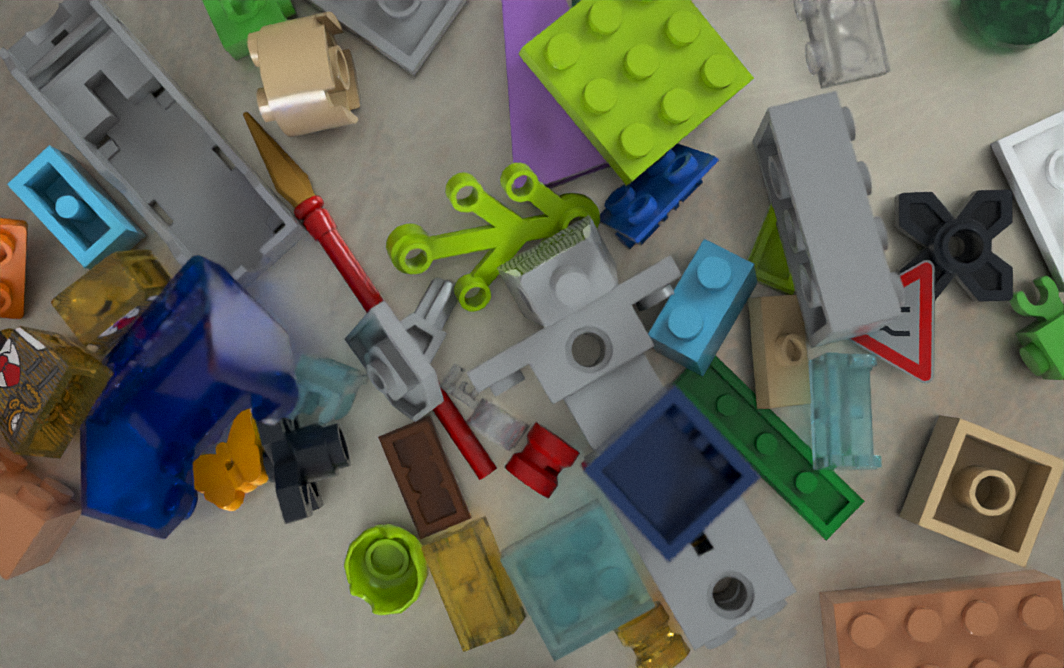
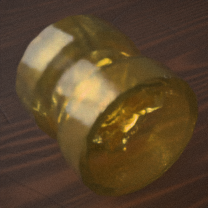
M655 601L638 609L620 622L614 629L622 645L632 648L634 651L637 668H674L690 652V648L681 634L672 632L668 626L670 617L660 601Z

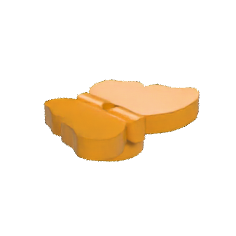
M249 407L242 408L236 415L230 428L227 443L220 442L215 447L217 454H206L192 458L179 471V478L189 482L196 492L203 493L205 500L227 511L239 509L243 504L245 493L253 491L269 479L262 458V451L265 449L262 446L253 411L256 410Z

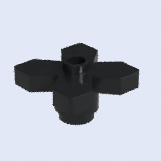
M1008 189L973 191L954 216L933 192H908L896 195L895 227L923 247L896 270V273L899 275L918 263L928 260L935 265V301L953 278L956 279L973 301H1010L1013 298V267L992 252L991 240L1013 223L1012 192ZM951 237H954L960 245L959 252L954 257L949 252Z
M293 401L253 411L261 443L265 449L262 451L264 467L270 482H275V491L285 524L309 518L313 515L314 510L320 509L323 506L317 482L338 476L339 469L351 466L347 442L340 424L335 423L326 426L322 421L301 427Z

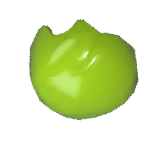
M378 524L365 529L349 544L343 564L348 583L350 584V594L366 601L371 606L372 613L380 616L404 612L421 595L429 574L428 555L423 545L413 534L393 524Z

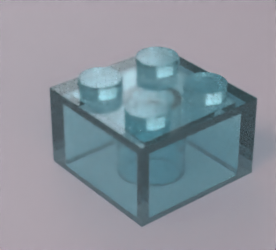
M598 498L501 550L500 561L554 662L656 607Z

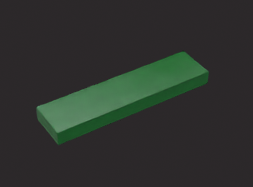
M716 355L703 377L685 367L670 383L680 389L758 475L826 541L865 502L771 409H757L756 394Z

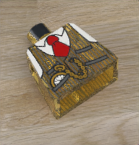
M151 250L116 251L108 255L54 297L51 304L87 349L99 356H104L184 292ZM141 272L148 284L142 281L137 274Z
M25 326L1 330L0 431L10 450L15 455L60 459L107 385L113 372L70 339L59 333Z

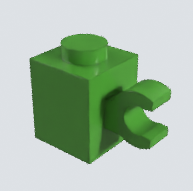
M202 0L224 49L236 61L250 55L247 42L249 33L260 31L261 27L288 21V17L296 14L291 0Z
M1041 276L1033 280L1035 287L1040 292V299L1035 305L1027 300L1023 291L1013 292V298L1009 301L1012 308L1018 314L1037 319L1016 332L1015 335L1023 346L1019 349L1020 356L1033 374L1042 376L1045 380H1064V303L1060 300L1055 282L1048 276Z

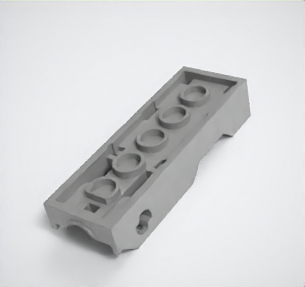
M64 0L62 3L59 2L57 11L45 24L33 31L26 32L8 50L4 47L0 49V57L4 60L12 76L99 174L123 194L167 244L177 262L213 302L229 304L309 233L103 0ZM163 86L165 91L156 98L153 94ZM108 135L111 139L99 147L101 145L99 142ZM218 146L236 167L231 170L213 149ZM156 201L172 219L173 223L171 225L153 208L155 206L153 202ZM285 223L286 226L276 233L275 230ZM228 272H230L231 275H229L224 281H222L221 278Z

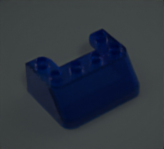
M201 255L191 257L98 365L109 381L106 380L97 367L95 368L107 385L105 386L95 371L92 372L104 389H102L92 374L89 376L92 377L91 379L102 393L100 394L92 381L88 379L87 381L99 397H97L86 382V386L97 401L94 400L90 393L86 392L93 401V405L82 391L83 397L92 407L90 409L81 397V401L85 404L89 413L80 402L81 408L87 415L86 417L80 411V415L85 419L80 418L82 424L80 423L81 515L165 540L182 521H186L191 517L196 508L198 492L194 485L193 462L209 445L215 444L220 439L224 429L240 412L250 407L254 420L266 425H274L282 418L290 415L298 403L299 389L297 387L292 348L287 331L221 264ZM103 367H105V369L109 372V374L111 375V378H110V376L107 374V372L104 370Z

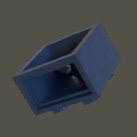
M669 383L580 464L590 479L668 563L761 478L676 385Z

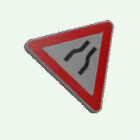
M924 260L898 275L905 294V304L900 306L902 316L874 333L848 340L918 381L929 383L934 379L935 265L931 261Z

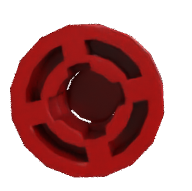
M535 422L526 435L528 443L523 451L514 453L504 468L525 485L549 499L558 486V474L563 468L571 467L580 455V452L540 423Z

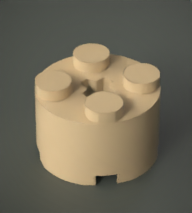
M328 11L261 27L260 31L252 32L248 35L249 53L255 66L260 68L264 86L257 89V103L260 113L266 122L276 120L281 130L289 137L355 124L359 119L350 112V110L360 108L359 86L350 48L341 50L337 45L334 35L344 32L338 19L332 12Z

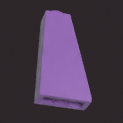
M502 0L513 163L520 162L528 165L538 180L549 189L611 167L518 55L524 45L570 10L567 1ZM520 176L514 180L515 189L525 184L527 176Z

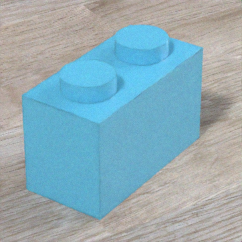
M48 146L7 184L86 269H92L103 259L120 260L122 257H111L108 255L116 251H130L146 236L72 155L52 146ZM103 260L116 263L118 262L116 260ZM101 262V263H100V264H107V265H113V266L115 265V264H113V263H104V262ZM98 265V266H96V267H102V268H108V269H111V268H112V267H110V266H104V265ZM94 268V269H93V270H100V271H106V272L108 271V270H106V269H101V268Z
M704 239L675 287V293L669 297L648 333L655 345V351L703 377L757 285L755 265Z

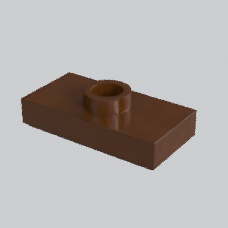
M431 415L378 437L420 540L472 518L471 511Z

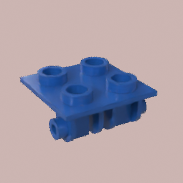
M677 143L627 186L624 184L610 194L605 201V209L600 213V223L616 231L614 234L616 238L629 250L636 243L642 246L660 227L658 223L660 221L665 222L668 219L667 213L671 209L676 211L680 207L678 202H684L703 183L701 178L719 159L714 155Z

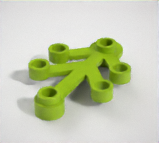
M517 162L508 165L503 170L500 177L501 187L513 201L525 202L528 200L544 213L522 218L485 192L473 175L462 172L455 174L448 180L445 187L446 197L457 211L464 213L473 211L490 223V225L429 236L420 225L412 223L403 224L389 234L386 241V251L398 271L405 274H420L430 267L433 260L490 249L470 274L460 277L454 286V294L461 307L467 311L475 312L486 307L491 299L489 286L500 274L497 267L511 260L527 241L543 238L541 240L543 242L567 228L570 221L576 217H580L578 220L580 221L589 215L598 229L600 212L592 199L584 194L564 193L557 195L538 180L528 165ZM527 176V180L522 187L512 188L516 178ZM465 186L473 187L468 197L464 199L456 198L461 188ZM422 249L417 256L405 259L409 251ZM471 288H480L475 296L471 298L465 297V294Z

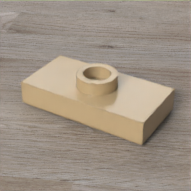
M781 295L748 298L757 409L811 404L805 324L797 296Z

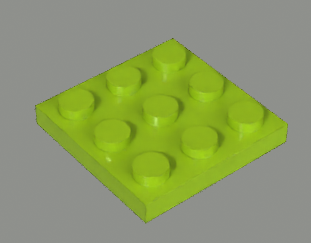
M581 0L524 45L518 53L626 186L754 79L691 0Z

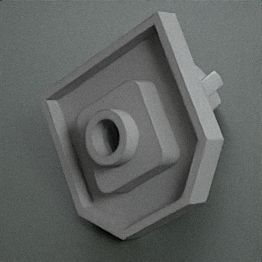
M435 278L430 282L414 313L399 321L384 300L371 308L344 339L365 367L367 375L376 389L385 395L393 407L414 422L444 402L436 371L431 366V362L447 335L442 329L458 300L454 294L455 284L441 278Z

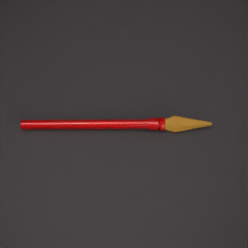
M244 112L243 117L276 191L295 208L294 216L298 220H304L303 226L313 239L320 243L361 306L368 313L371 308L384 301V299L337 231L338 227L327 208H323V199L319 195L314 194L308 175L248 112ZM439 382L444 402L432 411L477 478L481 480L495 471L497 467Z

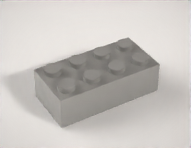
M836 91L769 107L752 140L769 201L774 208L778 233L811 348L874 333L901 317L900 306L905 304V294L900 277L896 272L890 273L884 251L888 249V235L885 225L879 216L873 217L867 197L872 193L869 170L863 161L857 162L851 141H854L856 137L854 119L848 107L841 108Z

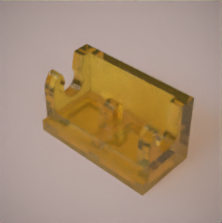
M486 516L473 520L454 532L446 531L421 547L463 652L512 635L517 631L527 616Z

